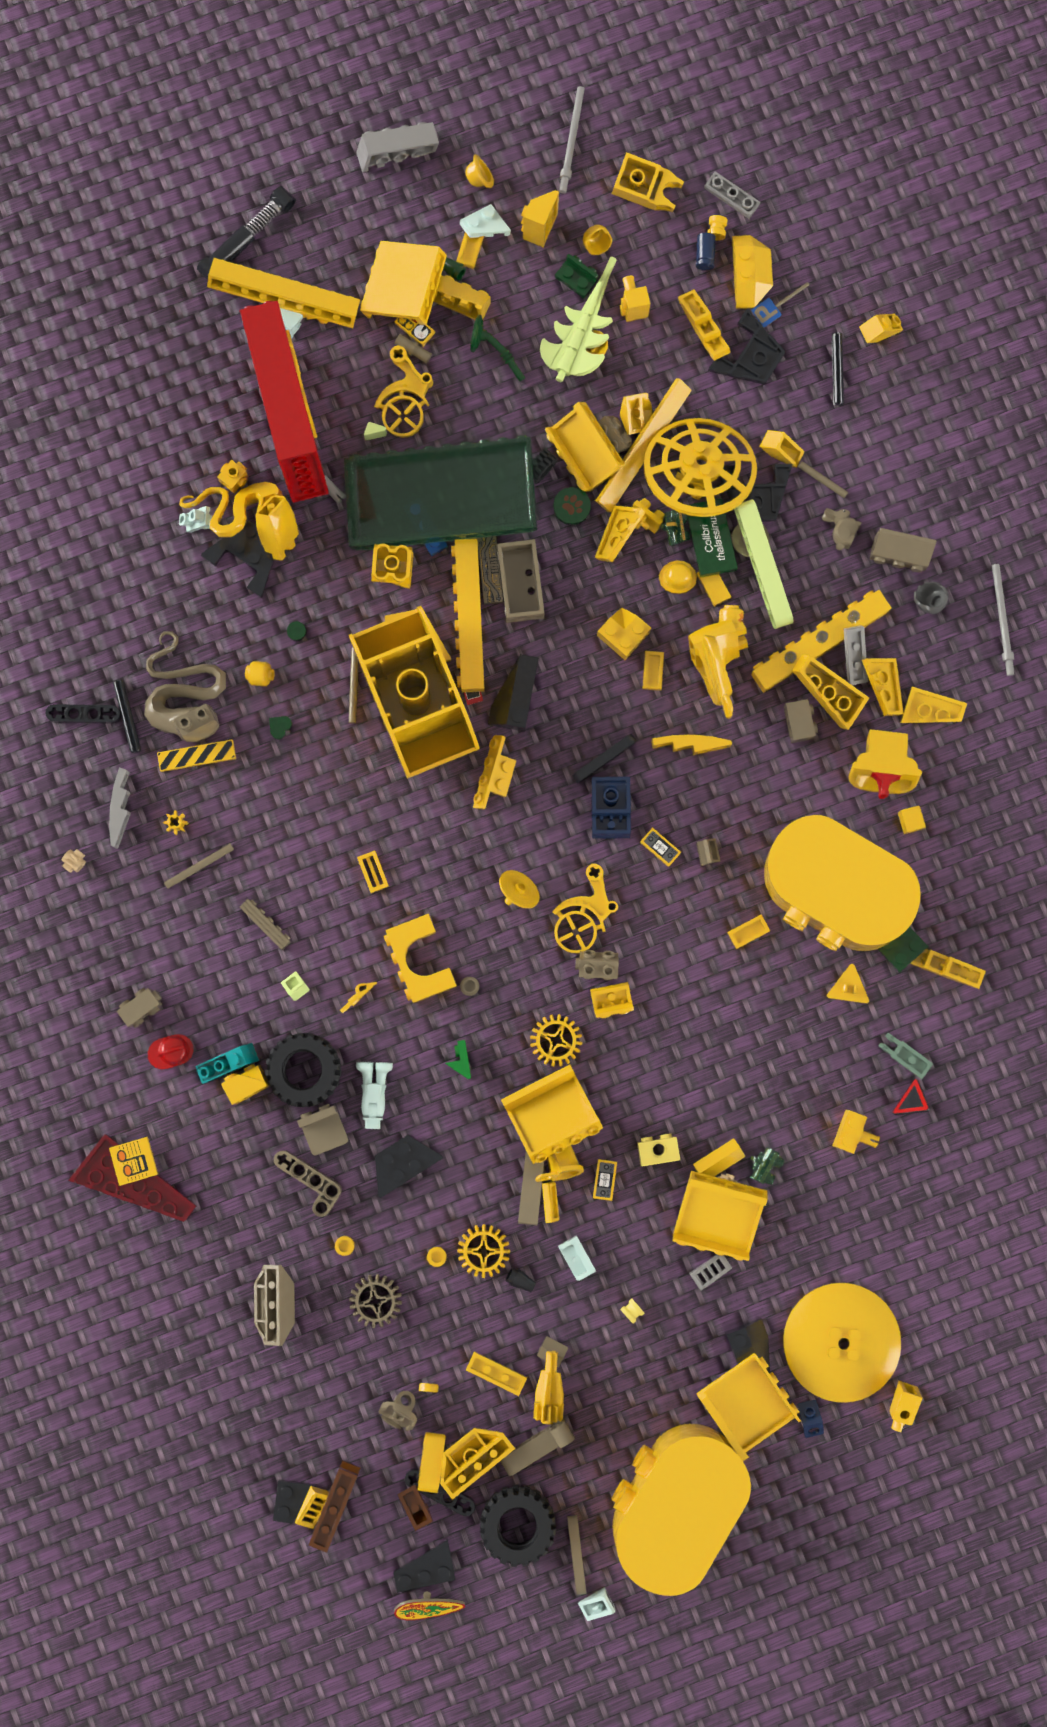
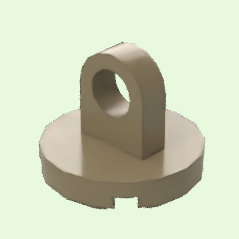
M402 1391L397 1394L393 1402L382 1403L378 1411L379 1414H382L381 1418L383 1421L397 1429L405 1427L406 1431L412 1430L417 1422V1418L412 1412L415 1406V1397L409 1391ZM401 1397L408 1399V1406L402 1404Z

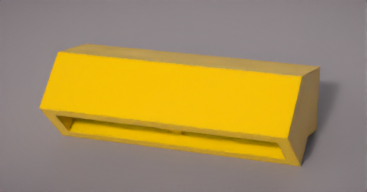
M733 1138L693 1165L697 1172L715 1177L746 1156Z

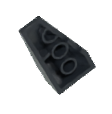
M519 655L491 705L488 725L525 732L538 657Z
M762 1318L725 1332L737 1365L755 1353L758 1358H764L769 1366L766 1370L770 1374L769 1337Z

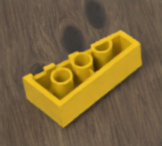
M802 655L792 670L837 725L842 729L849 730L869 700V697L810 655Z

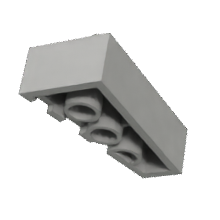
M421 122L413 126L403 125L395 129L385 128L377 132L367 131L362 134L356 153L363 173L369 171L368 167L377 165V168L385 166V163L392 160L398 163L405 160L408 156L416 158L436 152L439 141L433 122Z

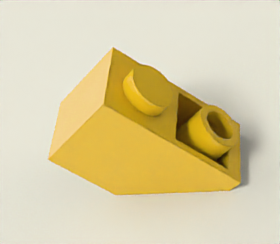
M896 314L875 315L859 327L867 343H877L903 330L901 321Z

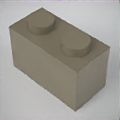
M808 699L786 703L783 708L791 743L814 739L818 733L816 722L812 720V715H814L813 705L809 704Z

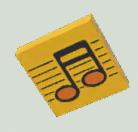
M148 1137L109 1148L119 1186L158 1175Z

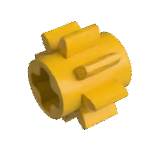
M174 810V815L166 814L168 819L163 823L169 826L166 829L167 832H170L172 829L175 835L180 830L185 832L183 827L188 824L187 821L183 820L185 814L178 816L176 810ZM174 819L178 821V826H175L172 822Z

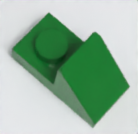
M457 1041L458 1045L454 1046L456 1057H460V1060L445 1064L465 1078L471 1079L466 1041Z

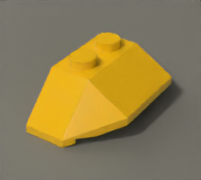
M751 235L732 236L736 309L755 308L773 287L771 249Z
M473 1428L443 1452L441 1486L453 1500L515 1450V1447L503 1432Z

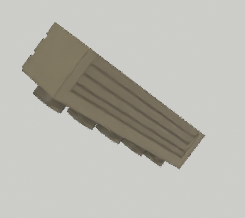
M247 899L240 908L281 950H284L291 943L290 937L286 933L283 934L281 932L282 929L278 925L275 926L273 924L274 921L269 916L266 917L264 915L265 912L261 908L258 909L256 907L257 903L253 899L251 901Z

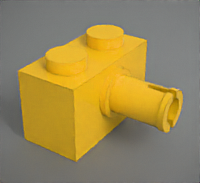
M634 276L624 277L622 281L625 291L623 298H621V315L625 316L626 322L647 318L650 309L647 287L636 288Z
M845 1110L832 1146L854 1154L859 1142L876 1148L878 1143L871 1141V1139L879 1142L880 1136L864 1131L863 1128L867 1120L866 1116Z

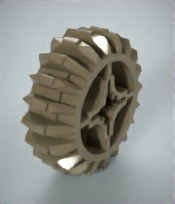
M370 1274L368 1275V1282L363 1277L361 1278L363 1285L355 1284V1287L359 1289L358 1291L351 1290V1293L356 1295V1297L349 1298V1301L355 1302V1304L350 1305V1309H357L353 1313L354 1317L358 1314L361 1315L358 1319L359 1323L363 1318L366 1319L364 1323L366 1327L369 1321L372 1322V1328L376 1327V1322H379V1326L383 1327V1320L389 1325L391 1323L389 1316L392 1319H396L397 1316L393 1311L400 1312L401 1310L396 1305H402V1301L396 1300V1298L401 1297L402 1294H395L394 1292L399 1289V1286L397 1285L392 1288L391 1285L394 1280L391 1279L389 1283H386L387 1276H384L381 1281L379 1280V1274H376L375 1280H373ZM375 1285L386 1288L390 1294H379ZM369 1286L370 1298L360 1302L362 1291ZM374 1295L377 1299H382V1301L378 1303V1309L375 1303L370 1302L371 1300H373ZM392 1300L391 1309L382 1316L381 1305ZM362 1307H371L376 1317L366 1314Z

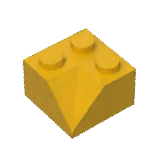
M621 608L598 630L597 636L620 657L626 660L650 634L651 627L637 615Z
M252 1064L244 1069L245 1073L241 1075L233 1073L224 1078L225 1082L221 1085L232 1105L239 1104L269 1087L268 1079L260 1065L255 1067Z

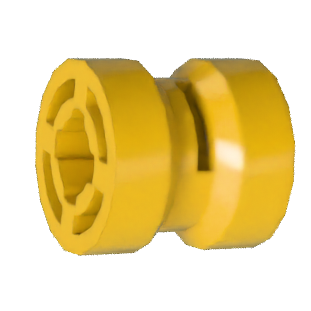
M721 215L710 216V228L707 233L714 234L716 241L724 240L728 219Z

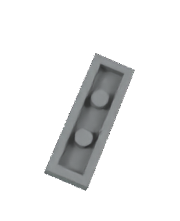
M864 626L844 628L847 682L851 685L868 682V675L862 663V660L866 659Z

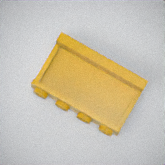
M578 402L573 406L574 410L552 427H547L545 431L548 440L557 448L558 456L566 462L567 470L576 478L577 486L584 492H590L624 467L625 463L586 402Z

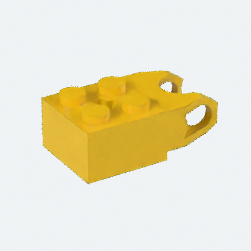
M626 152L612 194L655 211L665 210L673 212L676 205L665 198L663 190L668 187L682 188L684 181L676 177L670 170L662 168L661 165Z

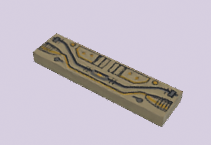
M495 528L476 530L484 605L503 603Z

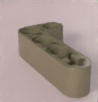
M287 1150L277 1152L274 1156L275 1165L319 1193L312 1206V1210L316 1216H326L342 1193L341 1185ZM287 1155L286 1160L293 1162L294 1159L296 1162L291 1165L289 1170L290 1164L286 1162L281 1164L279 1156ZM297 1164L304 1166L305 1172L303 1175L296 1174L295 1167ZM313 1175L320 1176V1185L315 1186L312 1184L311 1178ZM330 1185L337 1188L336 1196L328 1194L327 1189ZM319 1202H324L327 1205L326 1212L321 1213L317 1210Z
M563 1418L561 1422L557 1421V1423L551 1424L516 1446L515 1450L500 1462L508 1476H512L557 1447H565L575 1439V1435L565 1418Z

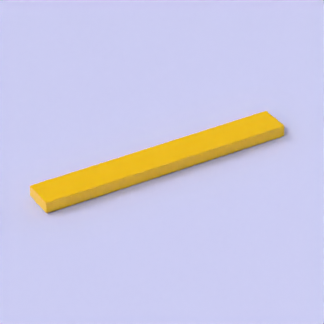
M675 379L622 459L625 466L611 476L595 500L607 512H612L614 505L616 506L643 465L647 447L653 437L670 424L692 391L681 379Z

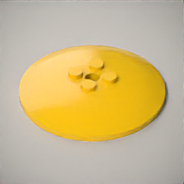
M831 1283L810 1291L794 1306L785 1325L783 1346L787 1364L794 1377L804 1388L822 1399L846 1403L867 1398L880 1390L888 1382L899 1361L901 1336L894 1314L879 1296L855 1284ZM842 1338H847L849 1341V1345L845 1349L839 1348L838 1345L839 1340Z

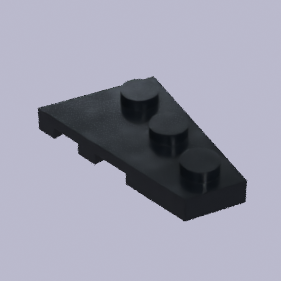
M448 1539L393 1572L397 1593L456 1580Z

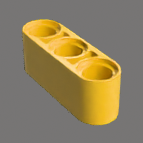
M425 1432L418 1491L438 1493L445 1434Z

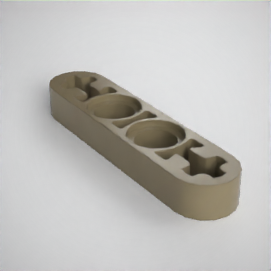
M577 1515L567 1516L576 1595L586 1594L578 1519Z

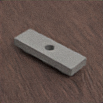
M716 171L704 186V189L748 219L751 218L760 205V201Z

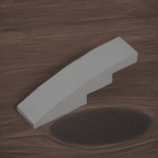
M120 767L113 786L109 820L111 846L116 849L120 845L131 815L129 811L124 810L130 792L124 789L130 772Z

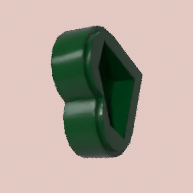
M287 716L269 718L271 735L277 740L284 738L286 731L292 728V721Z

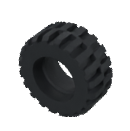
M297 1033L280 1040L275 1048H272L270 1051L269 1059L267 1058L266 1061L267 1070H265L268 1078L267 1083L273 1090V1094L279 1097L282 1102L295 1107H311L324 1102L338 1087L342 1072L341 1061L331 1043L318 1035L310 1033ZM298 1052H310L321 1063V1077L312 1087L304 1089L295 1087L286 1076V1064Z
M516 1484L510 1488L507 1486L503 1487L500 1492L496 1491L492 1498L487 1500L484 1510H482L480 1534L484 1547L490 1551V1555L494 1559L498 1558L500 1563L504 1565L510 1563L511 1567H517V1564H523L524 1567L529 1566V1563L532 1561L536 1563L539 1561V1557L545 1556L548 1553V1548L554 1542V1535L556 1533L554 1511L548 1499L543 1497L540 1491L530 1489V1486L519 1487V1484ZM511 1508H525L534 1515L537 1528L530 1540L523 1543H512L502 1536L499 1522L504 1512Z

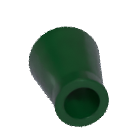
M446 257L443 270L454 280H461L466 273V268L462 263Z

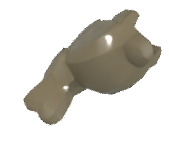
M826 508L824 515H822L824 522H835L836 524L832 532L836 549H849L856 531L859 530L862 522L850 518V511L845 509L836 512Z

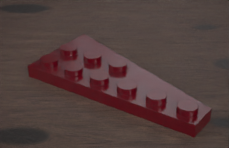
M104 1134L68 1180L183 1222L187 1220L197 1207L196 1204L159 1175L119 1186L109 1148L120 1144L107 1134Z

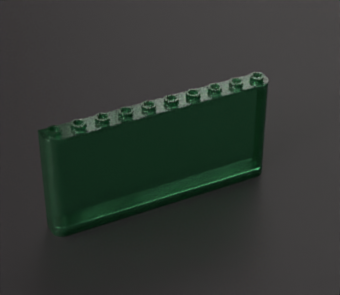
M526 435L517 436L516 439L502 437L498 438L497 441L480 440L479 443L472 444L471 442H461L460 445L454 446L452 444H443L437 448L425 446L420 450L407 448L402 452L389 450L385 454L371 452L367 456L354 454L350 455L349 458H344L349 547L352 550L374 549L375 544L383 543L391 546H406L457 539L527 533L537 530L531 438Z

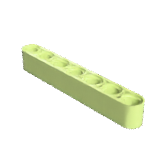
M753 499L742 502L734 510L774 629L792 624L794 622L792 612L756 503Z

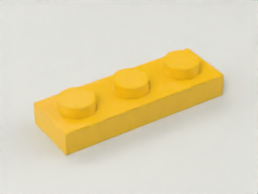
M475 1351L466 1367V1371L517 1396L520 1395L527 1380L526 1376Z

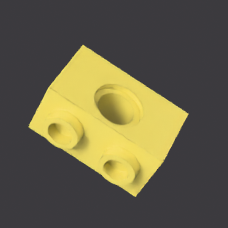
M672 1134L660 1135V1139L653 1140L652 1137L641 1138V1142L637 1143L641 1166L680 1160L677 1137H672ZM656 1144H661L664 1148L663 1153L660 1155H656L653 1152V1147Z

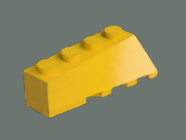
M441 275L433 302L476 320L478 314L484 319L491 304V296L483 290L477 291L472 289L467 283L456 282L451 276Z

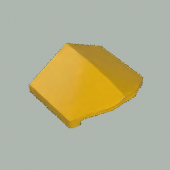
M648 393L624 396L620 410V418L627 435L640 433L652 416V404L648 398Z

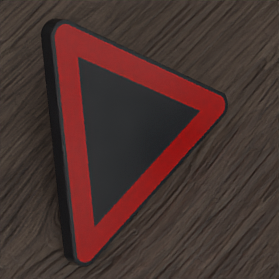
M914 1079L892 1111L894 1115L930 1111V1106L918 1079Z

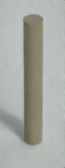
M801 461L798 468L841 497L845 498L848 494L846 490L805 462Z

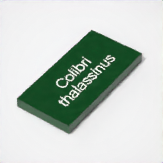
M715 500V505H723V500ZM707 501L689 504V506L708 507ZM726 514L710 517L687 515L700 577L737 571L738 567Z

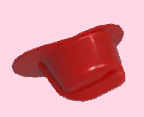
M176 1034L154 1041L147 1053L150 1064L155 1068L169 1069L188 1062L194 1050L193 1044L188 1037Z

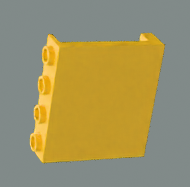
M380 241L379 248L376 250L374 265L371 267V275L366 284V292L361 301L360 311L369 319H371L373 314L415 319L420 325H427L447 255L437 246Z
M571 1065L501 1099L533 1164L541 1163L552 1154L561 1153L566 1147L576 1145L582 1139L589 1135H596L603 1129Z
M691 1171L673 1231V1241L679 1245H689L698 1250H708L717 1255H728L736 1260L749 1261V1253L761 1213L768 1200L767 1190Z
M755 1353L696 1393L742 1461L749 1458L746 1454L747 1451L794 1418L798 1423L801 1421L797 1416L799 1413L797 1407L793 1402L789 1404L787 1398H789L787 1392L783 1387L779 1389L777 1386L778 1379L773 1372L768 1373L766 1370L769 1367L763 1357L758 1358Z

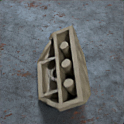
M263 1265L262 1271L254 1283V1324L263 1338L264 1345L282 1346L295 1324L294 1282L282 1265Z

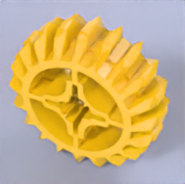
M558 1014L557 1020H554V1016L550 1015L551 1021L549 1022L545 1017L542 1018L545 1024L542 1025L540 1022H537L536 1024L540 1029H532L534 1033H537V1036H530V1039L536 1040V1043H531L530 1046H537L538 1048L533 1051V1054L540 1052L541 1055L537 1059L541 1060L544 1056L546 1058L544 1064L546 1065L549 1060H552V1067L555 1066V1061L559 1062V1066H563V1059L569 1064L570 1061L567 1057L571 1056L572 1059H575L576 1056L573 1054V1051L579 1053L580 1050L575 1047L576 1045H582V1042L576 1041V1038L582 1037V1034H575L579 1027L574 1029L571 1027L574 1025V1021L567 1024V1016L564 1018V1021H560V1014ZM550 1025H560L555 1034L543 1031ZM565 1027L571 1033L572 1044L566 1042L562 1037ZM559 1031H561L559 1035L561 1037L560 1039L562 1040V1043L566 1045L557 1044L556 1046H554L553 1050H551L553 1045L551 1039L547 1036L556 1037ZM540 1036L547 1039L550 1043L547 1054L540 1045ZM557 1047H564L569 1050L563 1056H552Z
M486 1224L482 1225V1230L480 1231L478 1225H475L476 1232L474 1233L469 1228L467 1231L470 1236L462 1235L466 1242L459 1241L458 1243L460 1246H464L463 1249H457L458 1253L464 1254L458 1257L459 1261L465 1259L466 1262L462 1264V1267L464 1268L469 1265L470 1267L467 1272L470 1273L474 1269L475 1277L478 1276L479 1271L482 1272V1278H485V1272H489V1276L492 1277V1270L494 1269L496 1273H500L497 1266L500 1265L502 1268H505L506 1265L501 1261L509 1260V1257L504 1256V1253H510V1249H504L505 1246L509 1245V1242H502L506 1237L505 1234L499 1237L500 1229L493 1233L492 1225H490L489 1231L486 1230ZM481 1235L480 1245L468 1248L470 1241L476 1236ZM487 1235L493 1237L498 1242L500 1248L490 1247L487 1244ZM483 1241H485L486 1249L489 1250V1254L486 1253L485 1261H483L482 1253L478 1252V1249H481V1246H483ZM468 1254L479 1256L481 1267L475 1265L469 1259ZM500 1254L498 1260L487 1267V1258L490 1255Z

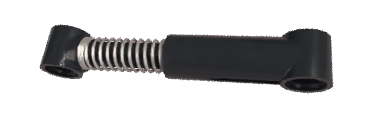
M283 186L276 188L270 196L268 205H265V208L258 212L256 217L249 221V224L247 223L246 226L242 225L215 252L210 256L204 257L197 265V270L208 280V274L214 258L232 262L255 240L254 236L258 234V231L260 232V229H263L265 224L268 225L267 222L270 223L269 220L275 218L280 212H288L294 206L296 199Z

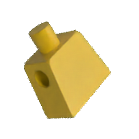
M898 1381L890 1407V1414L893 1419L891 1428L893 1430L902 1432L905 1424H913L922 1401V1396L917 1386Z

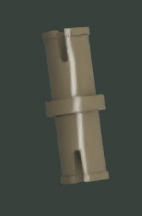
M399 334L394 344L404 347L408 355L415 356L425 364L430 360L432 353L420 347L418 342H412L402 334Z

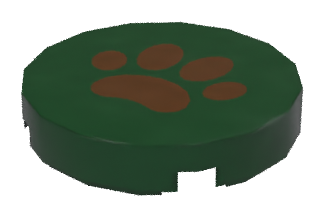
M575 487L561 490L556 495L553 504L554 514L558 520L568 525L580 524L586 520L591 507L588 495L580 488Z

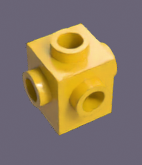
M231 460L222 466L221 473L217 478L222 485L235 493L239 487L245 486L249 476L246 472L247 468L242 463H235Z

